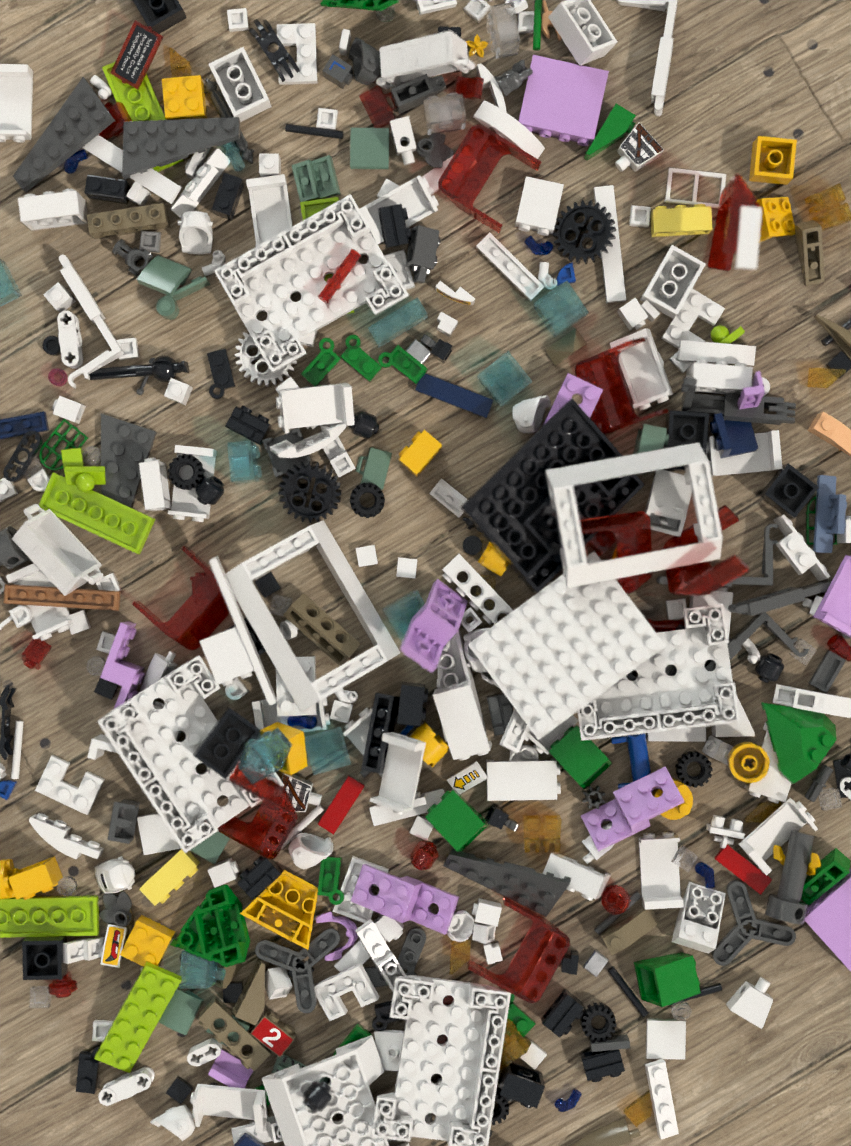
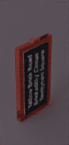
M135 20L111 70V74L121 79L122 83H128L139 90L163 36L153 31L152 27H146Z

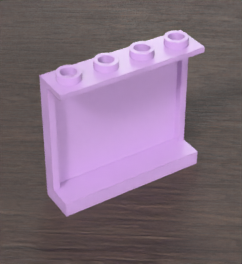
M533 55L530 66L533 73L528 76L519 122L531 133H538L544 138L552 136L562 142L575 141L581 146L591 145L596 133L609 71Z
M845 555L813 617L850 638L851 556Z
M851 868L849 874L808 906L805 922L850 971Z

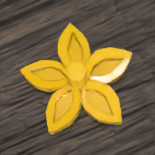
M477 34L474 37V42L466 41L467 46L471 48L469 57L477 54L483 58V49L487 47L488 43L485 41L480 42V37Z

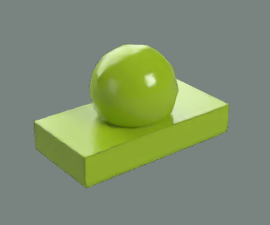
M717 325L711 330L710 334L714 343L731 344L743 335L745 331L740 326L730 334L728 328Z
M105 466L65 467L66 485H76L83 492L91 491L95 485H106Z

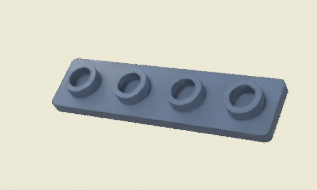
M818 475L817 486L819 488L816 494L813 551L817 553H832L833 534H844L846 527V495H836V476Z

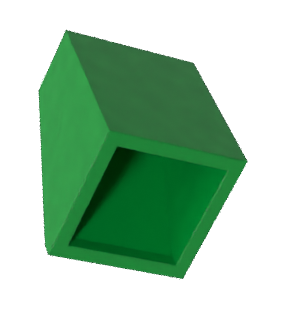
M576 725L567 729L564 733L566 736L561 740L557 739L550 746L549 752L585 790L612 763L592 740L581 741L580 728Z
M448 790L441 796L442 801L438 805L433 804L427 810L429 814L425 818L459 852L463 851L490 824L456 790L451 792Z
M680 952L634 962L639 992L643 1001L665 1007L701 993L700 981L696 972V961L691 954Z

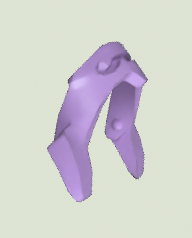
M332 912L322 913L315 918L317 923L337 922L344 925L347 929L346 936L349 937L347 944L344 947L335 948L334 952L325 956V961L341 959L342 952L352 947L356 942L358 935L355 930L357 927L346 916L335 917L332 915Z

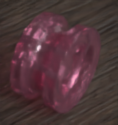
M55 368L49 372L48 379L53 385L60 387L66 384L68 376L65 371ZM56 373L63 376L62 380L59 379L60 382L54 379V375L57 376Z

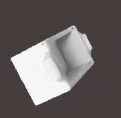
M449 30L379 48L381 77L376 80V83L384 89H389L425 74L428 77L458 70L466 74L469 70L475 68V64L468 59L467 43Z
M33 504L24 509V514L28 520L25 521L12 540L64 596L87 582L93 585L103 579L104 576L99 570L102 564L50 509L45 511L38 504ZM37 511L40 513L34 517L31 515Z

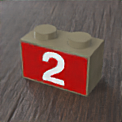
M268 1010L264 1012L262 1019L258 1020L250 1032L253 1037L280 1058L296 1037L295 1030L291 1025H285L280 1021L277 1014L274 1012L270 1013Z

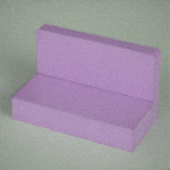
M760 371L755 372L752 386L743 388L737 402L739 410L758 407L765 393Z
M222 1049L208 1075L228 1087L245 1088L253 1070L244 1067L240 1058Z

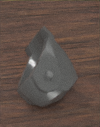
M356 37L351 45L348 58L353 61V72L356 81L369 85L376 82L381 76L380 52Z

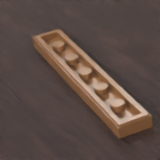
M5 584L3 603L119 611L120 591L75 589L64 596L57 587Z

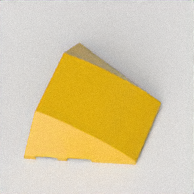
M284 870L240 914L286 940L309 950L318 887Z

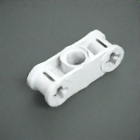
M65 310L57 316L61 359L66 366L77 369L83 364L79 319L72 312ZM70 317L71 321H68V324H66L65 321ZM72 355L75 356L76 359H73L72 362H70L69 359H72Z
M142 1067L131 1073L124 1074L113 1081L107 1082L100 1091L98 1099L105 1106L128 1099L148 1089L154 1080L155 1073L150 1067Z

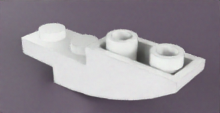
M776 684L773 703L851 718V698Z
M42 813L30 817L29 822L36 832L48 844L63 854L74 859H78L81 854L95 859L102 855L104 848L100 847L99 843L94 841L86 842L81 840L82 837L76 834L69 835L71 827L66 826L67 823L60 820H50L47 815Z
M370 919L357 928L355 932L393 992L395 977L406 976L394 954L390 951L374 922Z
M275 1116L268 1117L263 1134L256 1133L255 1120L249 1121L250 1124L231 1128L234 1144L245 1132L261 1143L270 1141L278 1143L283 1141Z

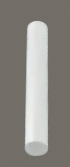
M16 721L11 779H19L24 721Z
M320 805L312 810L277 843L278 846L283 849L322 813L324 808Z

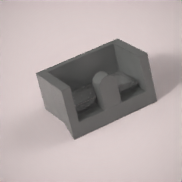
M124 799L121 802H114L107 840L127 844L134 840L140 806L139 801Z

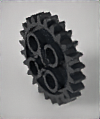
M582 200L581 206L574 202L573 209L567 206V213L561 211L563 218H556L559 225H555L554 229L558 232L553 233V236L558 238L554 241L555 245H560L557 248L558 251H564L563 257L569 256L570 262L576 258L577 264H580L582 259L587 264L590 258L594 263L596 256L602 259V252L609 253L606 247H613L610 240L616 239L615 235L611 234L616 231V228L612 226L615 224V221L610 219L611 213H606L607 209L605 206L600 209L598 202L593 206L592 200L588 202V205ZM585 216V220L582 223H576L578 217ZM596 224H602V228L599 231H593V227ZM586 230L588 231L587 234H586V233H584L583 235L581 234L582 231H586ZM572 233L576 234V237H575L574 240H572V241H568V240H567V238H568V236H569L570 234H572ZM588 241H592V247L589 249H585V243Z
M309 461L308 466L301 462L300 468L293 465V471L288 469L287 475L282 477L284 482H280L279 485L281 489H279L278 494L282 495L280 502H285L283 509L289 507L288 514L294 512V519L301 516L302 522L305 518H308L309 523L312 522V518L319 522L320 516L327 519V513L333 515V509H337V503L341 501V497H339L342 493V490L339 489L341 483H335L338 476L331 477L333 470L326 472V465L319 468V462L315 466H312L311 461ZM312 477H315L316 480L311 494L309 506L305 507V502L307 499ZM304 478L308 482L303 484L299 482V479ZM323 483L327 487L322 489L319 488L317 485ZM300 496L303 500L297 501L294 497ZM313 501H319L322 505L316 506L313 504Z

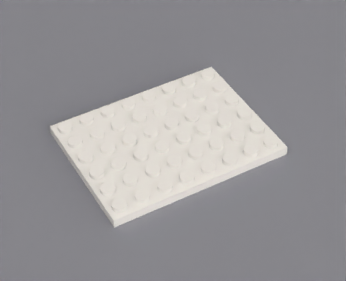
M595 551L586 557L587 564L601 561ZM564 574L468 644L538 740L665 647V644L616 579L567 588Z

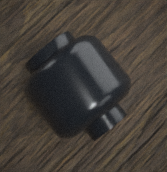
M359 411L356 414L354 413V425H350L349 428H351L354 435L368 439L378 432L379 424L375 415Z
M215 476L205 477L195 490L198 501L204 505L216 504L225 492L223 482Z
M768 653V655L761 656L755 671L761 681L769 683V681H777L784 669V664L779 656Z
M313 1081L303 1093V1103L314 1113L316 1110L319 1112L323 1111L332 1100V1095L329 1092L331 1090L330 1086L324 1081L321 1083Z

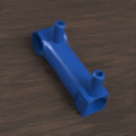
M645 733L611 737L612 744L627 742L633 782L651 774ZM632 782L618 784V789Z

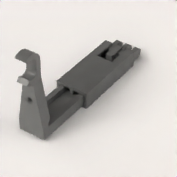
M692 377L684 378L681 392H683L681 411L709 413V416L722 413L723 419L730 421L774 425L795 423V418L788 416H795L796 411L788 409H795L796 404L784 402V398L763 396L758 407L739 410L737 402L741 394L725 393L724 396L695 394L697 380ZM764 408H767L769 413L775 411L776 414H764Z
M768 524L764 528L761 571L764 577L732 576V574L670 572L669 577L659 576L656 581L658 584L730 587H732V584L773 585V544H777L778 541L770 540L769 534L770 528H777L779 525Z
M826 579L799 588L789 587L732 604L728 607V610L732 613L753 616L804 601L805 597L827 591L833 579ZM838 631L840 637L850 639V637Z
M766 612L755 615L732 639H728L730 660L742 649L741 645L762 624L796 656L803 657L809 652V649H803L802 652H799L794 647L798 637L790 638ZM707 660L704 666L707 671H713L716 664L713 660Z

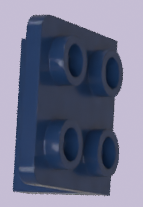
M722 413L714 414L712 422H710V430L714 434L715 447L719 451L720 458L757 451L758 444L751 422L724 420Z

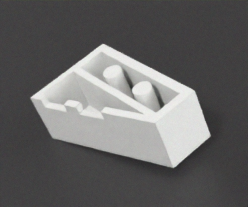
M556 852L550 854L543 872L545 875L547 872L553 873L554 877L562 879L565 876L570 877L571 882L566 890L571 892L576 890L582 893V897L591 901L603 896L611 876L609 873L605 872L604 875L595 871L594 867H586L578 863V861Z

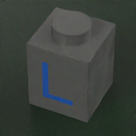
M333 54L322 70L324 78L344 89L346 84L349 85L354 77L352 66Z

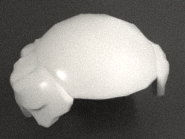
M522 745L519 753L510 752L509 761H539L538 752L530 745Z
M465 910L455 912L447 932L448 937L452 941L457 942L468 940L473 934L474 918Z

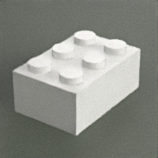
M566 0L560 2L548 17L579 66L604 57L617 43V40L591 0Z
M244 47L208 64L233 116L239 117L240 122L272 107Z
M64 189L60 193L47 191L43 195L37 196L35 194H25L24 197L18 198L21 222L32 231L88 223L86 200L74 189Z
M671 245L640 300L642 302L647 300L655 309L674 319L706 264Z
M696 360V363L688 367L686 377H692L697 380L695 391L697 393L741 394L743 388L752 386L753 367H747L746 363H735L734 366L727 365L728 362L718 361L716 364H708L707 360Z
M316 656L296 657L310 683L316 680ZM276 670L277 716L317 715V703L303 711L299 710Z

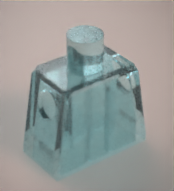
M184 950L181 956L180 976H182L179 988H209L216 983V980H223L225 978L226 970L218 968L217 962L209 961Z

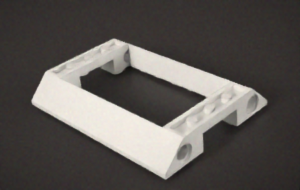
M699 443L545 470L552 510H556L562 543L560 554L567 588L720 559L723 538L709 462ZM684 465L686 472L684 473L686 485H691L697 523L693 524L698 543L587 564L573 486Z
M324 520L304 528L226 573L236 601L300 711L307 709L400 654L398 647ZM317 545V549L374 647L310 683L252 580H257L266 575L268 571L297 555H302Z

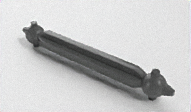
M206 78L204 92L210 93L211 100L220 117H233L221 93L216 90L217 82H212ZM240 130V139L234 142L242 152L241 159L253 164L254 150L248 149V143Z

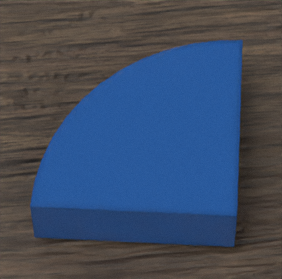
M572 262L566 264L558 273L556 279L557 286L576 282Z
M13 780L1 781L0 797L8 800L17 782Z

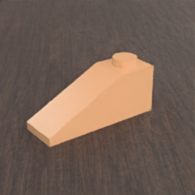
M825 412L817 414L807 431L851 456V430Z

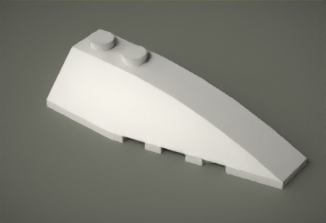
M458 629V632L443 647L437 665V687L442 688L472 680L474 684L473 694L486 732L470 667H467L468 660L464 653V643ZM442 726V730H443L445 742H447V739H446V736H445V732H444V729H443V726Z

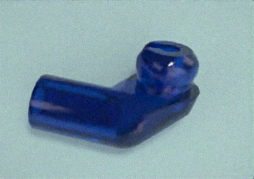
M85 149L76 152L65 161L64 170L66 173H74L79 162L88 159Z
M529 236L524 241L535 255H548L553 249L551 242L537 243L532 236Z
M307 715L293 716L288 718L287 723L291 727L301 726L313 729L316 727L317 719L314 716Z
M698 862L695 866V871L705 878V888H715L714 870L706 863Z
M574 1089L567 1100L557 1099L555 1107L560 1112H566L575 1108L582 1093Z

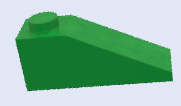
M615 104L586 152L584 159L588 161L622 139L626 132L630 134L636 124L633 122L636 115Z
M837 848L820 861L821 867L816 868V875H808L805 878L801 900L808 904V906L849 874L850 859Z

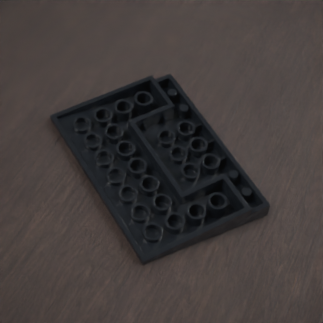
M571 398L460 508L530 590L538 593L563 568L560 554L562 543L556 510H552L545 470L622 457V454L574 399ZM636 474L573 486L584 546L645 485Z

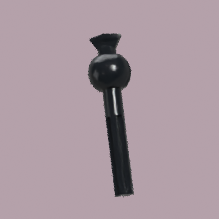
M162 355L155 358L152 364L99 368L89 375L90 380L154 376L160 382H168L171 378H175L176 373H189L190 369L188 362L175 363L173 358Z

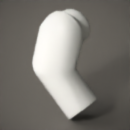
M94 75L90 83L99 89V97L105 100L108 96H111L112 91L106 82L97 75Z
M214 251L212 263L202 267L205 277L215 273L214 270L223 266L225 255L222 251Z
M540 262L538 280L546 289L555 288L557 280L548 274L549 263Z
M748 638L742 646L750 654L747 657L748 661L751 664H756L757 661H760L761 654L755 644Z
M341 688L334 692L341 702L354 703L358 699V694L355 691Z

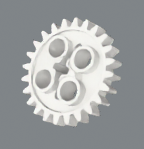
M243 332L245 339H238L242 345L235 347L240 351V353L235 354V357L240 358V360L236 361V364L242 365L239 369L240 372L246 371L244 374L245 378L251 376V383L257 379L259 386L265 381V385L268 387L270 381L274 385H276L277 379L284 382L283 375L290 377L287 371H294L291 364H297L296 360L273 373L269 366L266 372H259V366L267 363L259 349L255 356L248 354L250 348L258 347L251 335Z

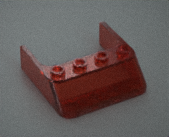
M479 124L472 126L441 175L438 181V188L460 210L500 233L503 225L473 207L475 199L503 156H514L536 171L539 170L541 161Z
M735 174L722 190L707 264L708 268L723 271L731 270L733 254H736L740 207H759V202H756L755 195L740 174Z
M645 338L627 341L580 361L575 366L576 377L603 389L590 419L604 435L668 413V409H664L639 417L632 406L633 404L619 364L620 353L645 342Z
M724 505L717 509L721 531L739 521L738 516L728 506ZM692 525L683 530L681 537L674 536L669 539L663 549L698 543L694 526ZM734 554L712 567L711 561L666 569L668 589L673 595L706 596L749 571V568Z
M644 511L579 520L582 534L605 530L614 532L616 536L617 558L652 552L650 517ZM653 572L618 578L617 582L626 594H630L652 577Z
M183 546L181 550L205 571L203 583L178 611L164 623L139 600L134 601L132 605L172 640L188 650H196L201 646L200 641L208 638L230 614V611L212 568L189 547Z
M238 763L229 781L263 799V802L251 822H244L233 817L218 827V832L265 858L275 859L298 819L297 813L288 792L283 786Z
M504 897V905L532 920L531 928L505 973L495 974L471 960L468 961L467 966L470 971L511 992L524 1001L536 1003L541 999L570 946V939L568 935L544 917Z

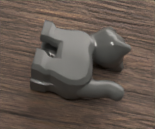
M520 60L513 65L512 69L494 78L504 96H507L513 90L519 88L523 80L533 73V70L531 68L526 69L524 60Z

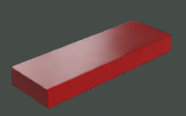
M349 775L318 822V825L334 835L365 785Z
M726 845L725 849L721 848L714 857L716 861L760 895L772 881L769 876H766L760 869L729 845Z

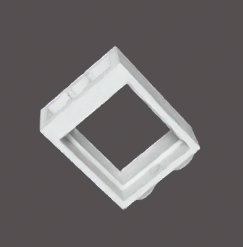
M156 458L144 459L143 463H139L145 510L159 511L171 509L166 463Z

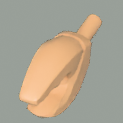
M542 0L544 13L542 14L541 30L545 37L550 39L548 28L554 26L548 17L553 11H549L546 0ZM555 29L558 41H561L562 38Z

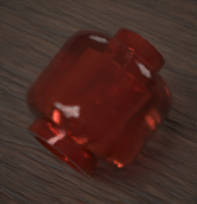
M420 841L410 854L411 863L418 870L430 869L439 857L437 847L431 841Z

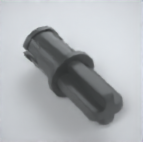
M822 764L816 777L812 778L813 782L807 790L805 798L815 802L823 787H826L825 783L834 770Z

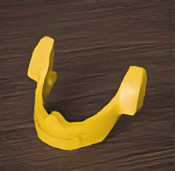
M774 845V859L784 866L786 856L783 854L780 846ZM813 852L811 853V863H809L807 869L809 876L816 875V868L821 867L818 854Z

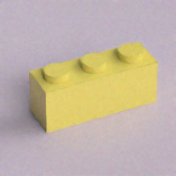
M697 204L686 208V205H677L667 209V206L655 207L650 214L651 237L709 234L712 231L711 206L706 207L705 204Z
M181 848L139 890L154 906L159 902L163 904L170 897L168 893L171 890L175 889L177 891L184 884L183 879L187 875L191 878L199 870L197 866L200 862L190 851L185 853Z

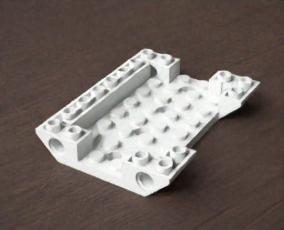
M351 194L214 270L272 373L307 354L299 340L365 303L376 315L409 296L390 261L387 262L372 236L370 227ZM366 255L369 261L366 264H361L358 262V257ZM333 274L335 280L332 283H327L324 280L325 275ZM295 292L301 294V299L298 302H293L290 299L291 295ZM261 311L267 313V318L264 321L257 319V314Z
M718 604L683 609L685 629L656 633L665 644V647L634 669L638 674L637 679L630 681L626 676L578 711L581 741L740 722L735 682L732 679L728 651L729 640L724 605ZM707 660L715 662L716 667L713 671L705 669L704 665ZM668 665L676 667L677 672L674 676L666 674L665 669Z
M199 655L165 675L97 721L185 853L219 831L218 827L247 807H254L284 786L264 753L245 762L241 758L227 779H224L208 766L205 773L199 774L196 772V766L202 762L195 758L193 754L217 723V719L204 699L220 689V686L216 684L213 675ZM156 698H161L164 701V706L161 709L153 707V701ZM177 731L185 732L186 737L181 742L176 741L174 738ZM221 795H225L228 798V802L224 806H220L217 803V799Z
M407 975L395 977L389 1017L406 1019L395 1092L377 1096L371 1137L410 1142L411 1137L444 1140L447 1141L448 1146H488L511 992L485 984L425 976ZM447 995L453 997V1002L450 1005L443 1004V999ZM446 1035L447 1041L444 1044H439L437 1042L438 1036ZM440 1074L441 1080L438 1083H433L431 1081L432 1075ZM428 1113L435 1114V1119L432 1122L425 1121V1116Z
M372 1035L336 1048V1055L306 1067L300 1068L298 1063L262 1077L285 1146H389L387 1139L371 1137L375 1103L369 1085L384 1073ZM329 1077L331 1080L328 1086L331 1088L329 1092L332 1095V1100L323 1111L319 1112L316 1110L314 1113L303 1103V1093L313 1081L320 1083L321 1078ZM341 1113L343 1118L340 1121L332 1120L334 1114ZM407 1141V1142L402 1143V1144H400V1145H398V1146H410V1145H409V1142Z

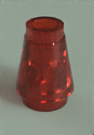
M833 635L827 642L829 650L848 662L851 661L850 645L843 636Z

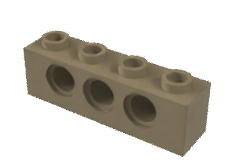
M164 203L87 214L89 234L94 239L170 228L168 209Z
M304 593L283 615L339 666L343 665L361 645Z
M214 997L199 1013V1024L206 1030L210 1029L214 1033L213 1037L219 1043L223 1042L227 1045V1050L233 1056L237 1055L244 1067L255 1071L271 1054L270 1049L250 1034L251 1029L247 1031L231 1016L234 1014L217 997ZM216 1019H223L225 1025L221 1028L214 1025ZM230 1032H237L239 1038L236 1041H230L228 1034ZM244 1045H250L252 1046V1049L246 1052L242 1049V1047Z

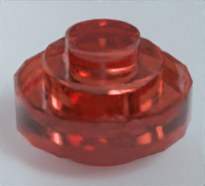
M610 886L602 895V906L610 914H621L629 907L630 895L621 886Z
M65 975L63 979L53 980L48 985V993L55 995L57 998L68 997L71 995V992L78 989L77 981L72 980L68 975Z

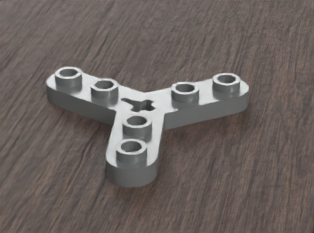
M732 880L728 883L726 892L736 925L716 945V949L712 951V958L716 964L721 966L728 965L751 939L783 946H789L795 942L796 933L790 926L755 917L747 888L741 881ZM748 922H750V925L757 929H749L748 932H746V929L743 926L747 925Z
M416 926L409 930L397 959L401 968L407 970L406 976L417 975L414 970L426 942V932L421 927ZM376 966L364 967L374 987L388 986Z
M329 928L309 943V950L303 948L299 952L270 940H262L257 943L255 953L258 958L292 971L297 1007L303 1013H310L317 1005L312 966L340 943L341 938L336 929ZM308 956L309 959L304 963L305 968H297V959L303 960Z

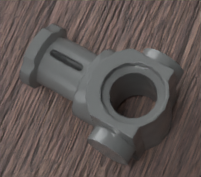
M120 239L112 250L114 255L118 254L125 260V264L130 267L128 271L136 277L140 275L153 257L146 249L142 251L137 248L132 249L125 244L123 239ZM144 259V265L137 267V261Z

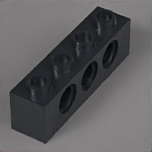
M383 693L375 694L361 770L383 773L389 743L382 741L383 733L394 732L400 697Z

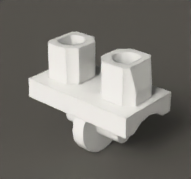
M713 815L711 824H707L706 830H709L710 833L721 835L714 836V841L720 842V848L725 849L727 844L733 845L734 839L728 838V836L744 839L745 833L742 832L743 822L741 820L731 819L730 827L727 828L723 827L724 817Z

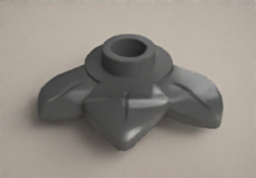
M432 134L429 138H423L417 143V153L424 157L426 163L431 167L442 168L443 161L454 155V151L444 144L446 138L444 134Z
M124 891L119 896L112 893L104 894L103 902L106 909L99 913L100 918L108 924L115 923L117 926H127L132 920L130 912L132 902L129 895Z

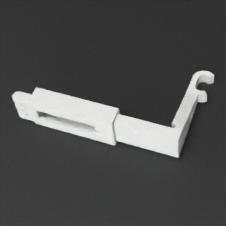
M616 0L622 6L640 7L663 12L668 9L664 36L660 38L651 93V103H655L654 113L656 116H661L673 51L672 35L678 0Z
M60 255L59 261L64 267L60 272L89 319L97 325L111 348V351H105L69 375L68 382L76 389V384L73 382L76 377L83 374L85 379L90 380V373L118 359L125 353L105 323V316L72 263L65 255Z

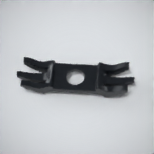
M255 19L254 23L261 37L258 36L253 28H250L249 32L261 46L281 81L284 82L285 78L278 66L279 64H281L290 78H293L294 76L286 60L288 59L298 73L300 69L275 34L270 23L267 20H263L269 32H266L262 24ZM277 44L279 48L276 52L271 53L268 51L269 45Z
M10 685L5 687L0 696V705L2 707L0 754L4 760H7L8 754L13 755V750L10 746L11 739L13 738V735H10L11 708H14L12 697L16 692V688L10 690Z

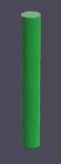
M542 0L534 1L533 50L535 51L540 50Z

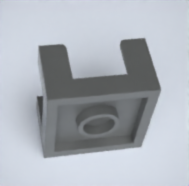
M300 428L290 430V433L276 438L270 437L262 440L269 454L276 478L287 475L288 469L293 471V465L300 468L301 462L308 466L309 461H311L312 466H314L310 454L296 458H282L270 451L269 447L284 440H288L292 444L303 440L304 437Z

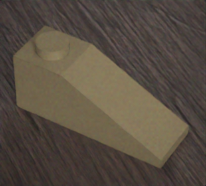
M814 220L795 224L796 245L804 284L809 286L823 283L825 278L822 226Z
M642 909L604 930L601 933V937L613 956L632 945L660 922L653 909Z
M260 958L257 959L232 1010L235 1017L253 1025H256L258 1020L262 1019L265 1012V963Z

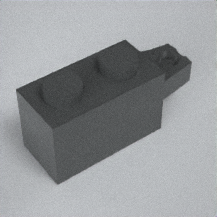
M425 74L391 88V97L400 114L434 100V95L446 89V84L442 75L428 78V75Z
M420 225L411 228L412 239H409L405 266L412 268V271H414V283H425L426 275H429L430 270L434 269L437 264L436 251L440 244L439 230Z

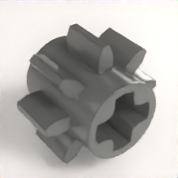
M588 785L589 789L582 791L586 797L582 799V802H589L587 805L589 809L592 805L599 809V804L605 803L602 799L605 792H599L600 787L598 785L595 789ZM596 793L598 798L591 800L590 795H595Z

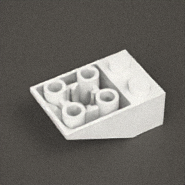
M664 469L656 470L641 522L643 528L681 537L692 493L691 485H686L683 474Z
M688 882L683 898L684 907L680 908L672 942L708 954L715 950L726 893Z

